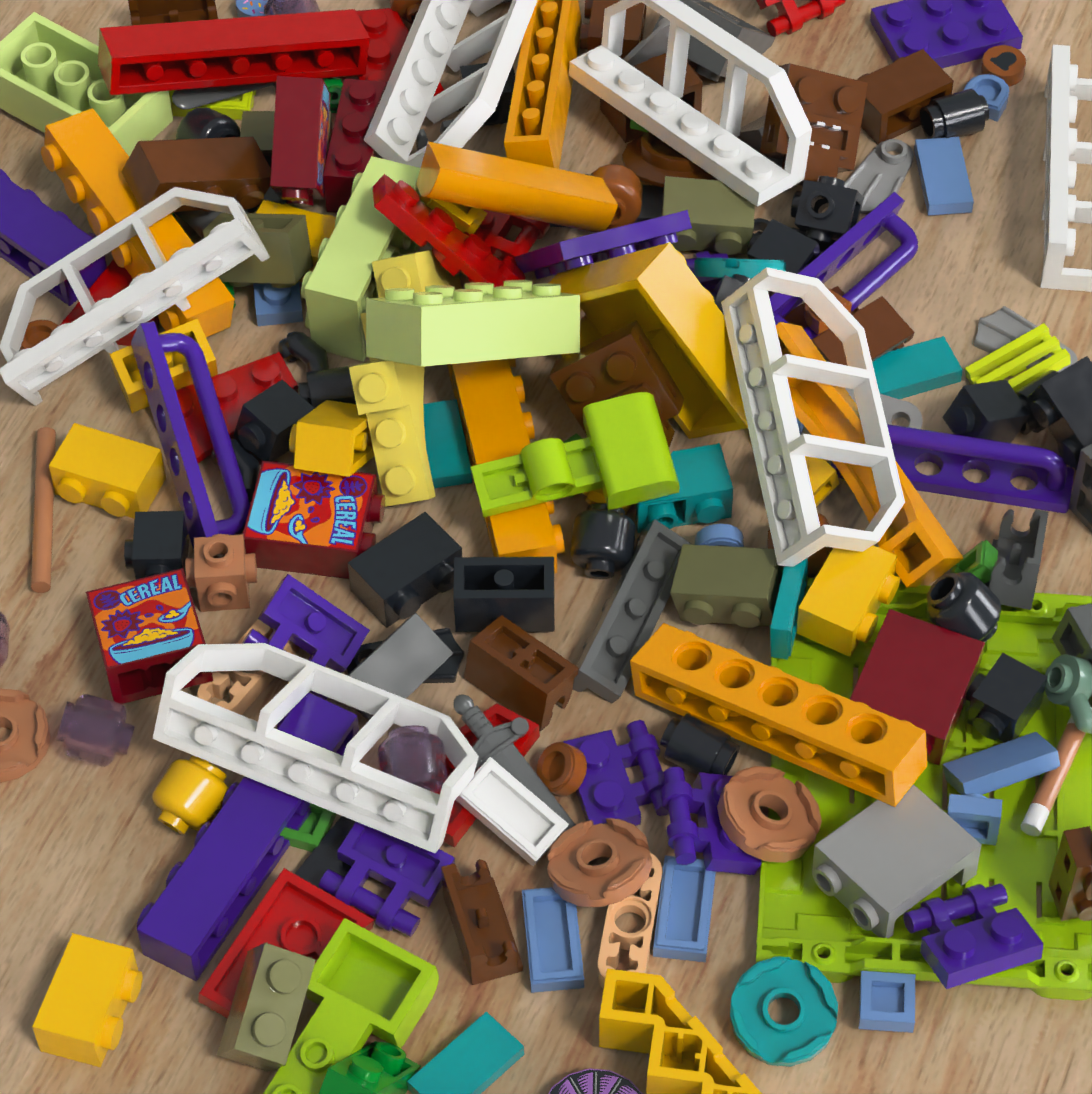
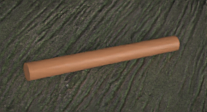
M49 427L38 429L36 442L31 589L38 593H45L51 589L54 486L49 464L55 456L56 431Z

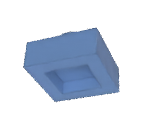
M299 282L288 288H274L271 286V283H253L257 326L303 322Z
M975 793L965 795L949 794L947 814L980 844L996 845L1001 821L1002 800L987 798Z
M861 971L859 1029L913 1033L915 1025L916 974Z

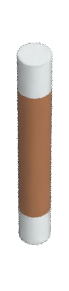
M1072 715L1056 747L1061 766L1045 772L1020 826L1021 830L1030 836L1036 837L1040 835L1086 732L1077 729Z

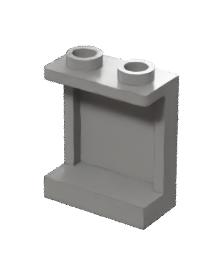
M913 784L896 807L876 800L815 844L812 875L820 890L828 896L837 898L850 911L853 919L862 929L871 930L877 937L890 938L893 936L896 919L950 878H953L962 886L977 874L982 844Z

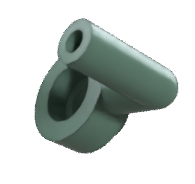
M1068 654L1061 655L1046 670V695L1052 703L1069 707L1078 730L1092 734V709L1088 701L1092 694V665L1083 658Z

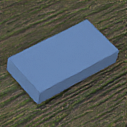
M959 136L916 139L914 153L928 216L972 213L974 201Z
M1033 732L944 763L943 769L946 781L961 795L970 793L983 795L1057 769L1061 765L1058 750L1037 732Z
M665 855L653 957L706 962L716 871L705 870L703 859H696L692 864L680 865L676 862L675 856Z
M552 887L522 890L531 993L584 988V971L576 905L563 900Z

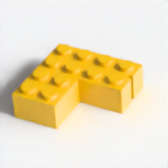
M670 242L560 272L548 283L560 284L561 293L580 295V312L583 310L586 314L580 320V348L635 320L638 321L685 398L680 414L673 418L689 439L748 428L724 315L715 304L711 293L701 285L689 269L683 255L675 250Z

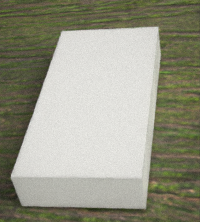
M491 757L476 771L473 779L455 799L532 866L538 862L569 825Z

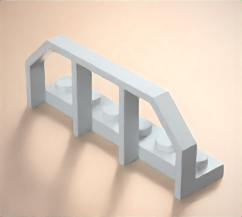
M422 0L364 141L385 160L421 168L427 146L412 155L410 153L425 116L435 124L466 106L439 138L434 141V143L463 148L494 113L537 0H512L508 13L456 45L454 44L468 10L478 17L504 0ZM493 50L486 66L434 96L446 64L454 72L460 70V66H467Z
M621 0L605 8L601 45L571 60L569 63L568 76L757 207L803 181L805 178L812 128L785 70L680 0ZM641 2L670 21L663 87L619 57L622 55L626 9ZM690 35L728 59L720 125L680 99L683 97ZM748 73L764 83L789 136L784 169L737 138L740 136Z
M1053 45L1044 97L1047 98L1046 142L1043 153V161H1045V200L1042 210V220H1044V259L1040 288L1092 292V270L1063 268L1065 256L1074 255L1076 229L1068 228V222L1092 224V202L1076 201V195L1068 194V188L1074 189L1077 164L1092 165V143L1077 142V129L1069 128V123H1075L1077 101H1092V79L1077 78L1078 65L1070 64V46Z
M174 187L21 284L0 343V349L7 361V364L0 368V374L5 384L36 406L43 401L38 392L40 389L103 349L109 354L120 350L116 341L138 328L140 323L148 322L174 304L183 312L191 308V305L186 298L187 296L253 254L262 262L270 258L243 207L232 197ZM183 205L228 213L234 216V220L217 225L210 231L207 237L193 246L176 251L169 261H166L149 229L151 225ZM138 234L156 269L135 277L127 288L111 298H104L95 303L79 271ZM68 279L85 314L71 323L58 326L51 332L48 338L34 347L20 351L36 298Z
M766 267L724 299L721 304L777 564L794 567L823 547L859 552L870 548L880 541L904 505L905 499L864 328L818 278ZM768 291L802 298L841 340L848 366L790 354L782 356ZM787 377L853 389L866 444L804 433L800 436ZM805 456L872 468L880 509L865 531L825 524L820 527Z
M266 643L198 644L166 673L152 738L432 853H436L443 845L454 800L473 779L479 757L450 716ZM261 670L289 682L260 710L258 721L181 691L199 672ZM310 691L374 715L348 742L344 756L274 727ZM393 724L436 740L456 769L443 783L439 795L362 764L359 761Z

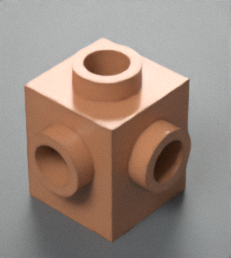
M216 534L212 537L194 538V558H186L185 560L186 580L189 588L196 587L201 612L250 608L249 583H257V563L255 553L246 554L244 535Z

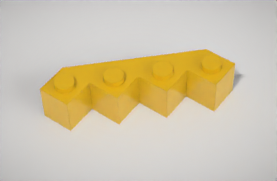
M607 969L599 1016V1047L650 1054L646 1094H762L746 1074L743 1073L741 1075L723 1054V1047L696 1016L692 1017L675 998V991L661 975Z

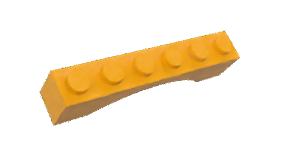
M779 322L776 325L782 356L790 354L826 361L802 326ZM787 377L795 415L811 435L866 444L857 405L844 387ZM832 461L854 493L870 524L880 509L872 468ZM896 462L905 503L877 544L879 548L897 555L895 572L906 588L918 587L920 585L928 586L964 558Z

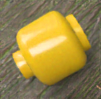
M191 755L189 760H174L152 794L155 805L162 810L158 820L182 835H185L188 828L199 831L206 822H212L222 809L223 799L228 790L227 785L224 783L227 775L212 763L194 755Z

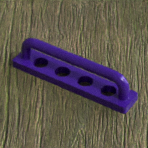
M893 192L798 274L818 278L824 284L887 230L900 242V246L842 296L852 302V312L911 261L918 251V239L915 232L897 215L905 200ZM774 293L770 297L775 325L779 322L788 323L784 317L804 300L800 297ZM809 326L804 328L811 340L818 336Z
M154 321L140 323L133 336L131 345L180 508L185 514L187 530L194 551V538L212 537L216 534H241L244 531L251 504L206 358L200 345L193 338L182 333L158 334ZM179 352L186 359L232 508V516L228 519L215 521L164 353Z
M887 424L895 460L918 491L1058 513H1067L1069 510L1074 469L1067 467L1062 457L1051 450ZM831 462V466L836 470L838 478L844 479L834 463ZM921 462H932L939 466L941 471L935 475H924L917 471L915 466ZM970 469H978L986 473L988 479L981 483H974L968 481L963 476V473ZM1024 476L1033 480L1036 487L1031 490H1020L1014 487L1010 481L1015 477Z

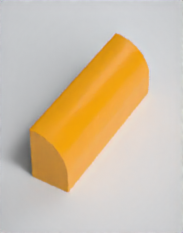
M429 141L416 182L421 196L425 198L595 233L605 231L608 228L618 206L603 178Z

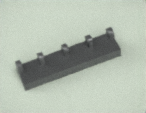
M655 519L641 530L632 558L622 568L621 577L611 597L606 600L602 608L603 613L592 635L587 638L583 646L584 651L576 665L579 671L578 675L574 678L572 689L574 691L582 692L589 688L610 703H614L619 699L632 675L630 660L649 640L671 595L670 592L682 545L693 544Z

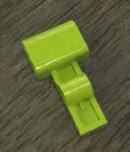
M637 392L588 404L583 408V423L587 438L563 443L558 438L542 439L528 444L518 455L470 466L483 518L600 488L603 490L608 510L679 493L680 484L654 396L648 392Z
M344 918L315 963L306 992L307 999L318 1004L319 1007L289 1052L286 1065L278 1069L263 1094H319L328 1068L362 1049L370 1034L401 1048L434 996L439 981L437 967Z

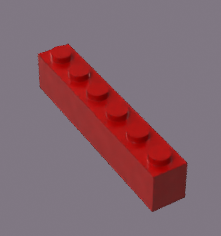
M355 9L99 28L98 67L110 95L276 82L277 76L329 78L365 75L370 37Z

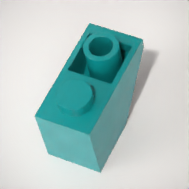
M720 443L673 451L671 457L680 484L679 493L636 503L637 533H640L654 519L667 528L672 529L673 527L696 523L709 524L720 519L731 518L734 488Z

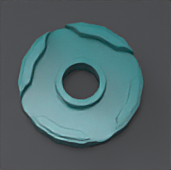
M697 258V260H694V275L698 277H724L726 275L732 278L733 274H740L753 278L766 267L786 271V262L784 260Z
M781 956L757 962L741 975L731 996L730 1022L737 1041L749 1055L768 1065L792 1067L811 1061L827 1047L836 1029L838 1002L832 984L817 967L807 962L803 963L799 960H792L791 957ZM778 998H788L798 1006L799 1017L791 1024H778L771 1019L768 1013L770 1003Z

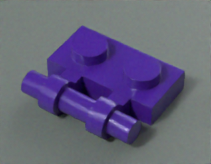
M287 574L281 580L258 617L259 620L274 629L271 636L267 639L252 628L242 644L266 643L284 650V646L290 640L311 655L308 659L309 661L324 667L328 666L334 671L343 673L348 668L370 630ZM310 691L312 694L324 700L328 698L316 692Z
M643 720L633 721L627 725L626 730L630 739L627 744L617 746L612 730L563 741L566 744L579 748L586 758V775L581 786L576 790L586 821L593 820L594 825L600 823L607 824L606 818L621 819L635 826L641 825L639 806L653 803L658 816L669 814V810L663 807L661 788L665 785L664 772L658 760L661 751L656 737L649 734ZM639 765L644 779L630 784L625 768Z
M670 767L666 769L663 774L665 785L661 788L663 807L669 810L670 824L667 826L666 834L669 847L674 849L676 862L680 865L692 864L696 861V852L703 853L705 870L755 875L762 864L761 859L745 853L727 836L719 820L717 809L719 798L723 788L733 776L700 772L692 788L689 783L685 782L684 770L682 768ZM690 813L697 814L699 827H697L695 822L691 821Z
M355 822L337 851L338 859L352 866L345 877L328 869L320 880L319 888L334 895L351 907L354 906L376 918L375 924L389 932L394 928L411 937L420 923V918L404 910V907L411 898L429 908L442 887L441 867L454 864L455 857L440 849L436 853H432ZM369 876L392 888L386 900L363 888Z
M999 883L986 888L981 884H977L963 889L960 896L944 901L939 897H935L921 902L920 908L904 913V924L910 933L927 929L930 935L922 937L920 953L946 989L1042 958L1044 943L1019 910L1013 908L997 913L994 907L1006 904L1008 901L1006 889L1002 884ZM968 915L972 919V922L956 927L951 922Z

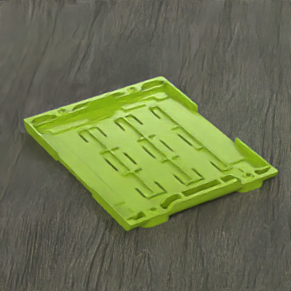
M808 578L805 595L815 578ZM899 584L889 605L881 603L875 615L879 616L870 640L867 643L860 641L851 657L796 633L792 654L788 657V660L771 657V666L777 667L783 672L811 684L821 685L828 691L850 699L853 693V667L858 668L859 679L889 609L931 623L926 616L927 593L931 586L920 585L918 587L906 588L904 584ZM1034 593L1031 610L1001 605V614L997 622L998 627L994 635L985 642L978 674L987 675L1001 654L1005 653L1045 675L1051 663L1061 656L1052 637L1066 610L1070 607L1092 603V596ZM1044 691L1043 701L1039 710L1035 712L1019 737L1037 732L1056 748L1071 717L1069 707L1052 703ZM966 700L940 766L927 761L926 769L914 783L919 790L941 809L943 764L1003 743L998 739L986 738L973 725L967 723L970 701ZM1086 733L1040 835L1036 837L1024 833L1020 827L1035 795V776L994 790L993 799L1002 800L1001 821L996 845H981L977 874L961 886L953 878L946 881V900L962 895L963 889L977 884H981L985 888L989 887V882H993V885L1002 884L1006 889L1008 901L1006 904L994 907L996 912L1001 913L1017 908L1044 943L1041 959L964 984L1029 988L1037 995L1049 999L1082 1001L1092 997V920L1083 921L1075 918L1061 921L1048 885L1063 832L1090 826L1092 831V734ZM771 754V767L786 772L784 778L789 779L794 784L799 780L809 789L818 803L822 822L814 843L800 858L785 863L761 860L755 964L776 956L791 957L792 960H799L803 963L807 962L817 967L830 983L846 982L854 976H861V971L916 974L915 980L941 982L920 953L922 937L930 935L927 929L910 933L905 927L903 913L895 921L893 936L890 938L877 937L871 930L862 929L855 922L850 911L837 898L823 893L814 881L812 868L815 844L870 806L877 799L854 790V804L849 803V787ZM1045 773L1039 775V776H1040V782H1041V780H1042V778H1043V776H1044ZM947 782V807H948V801H949V794L961 795V794H960L953 786H951L948 782ZM989 793L983 794V796L989 798ZM768 808V818L780 820L779 815L773 809ZM1036 885H1041V917L1037 918ZM941 886L906 912L920 908V904L923 901L935 897L941 898ZM968 915L951 922L956 927L972 922V919ZM818 955H826V956H828V957H827V958H821V957H819ZM1061 972H1066V973H1068V974H1070V975H1069V976H1066V975L1062 974Z

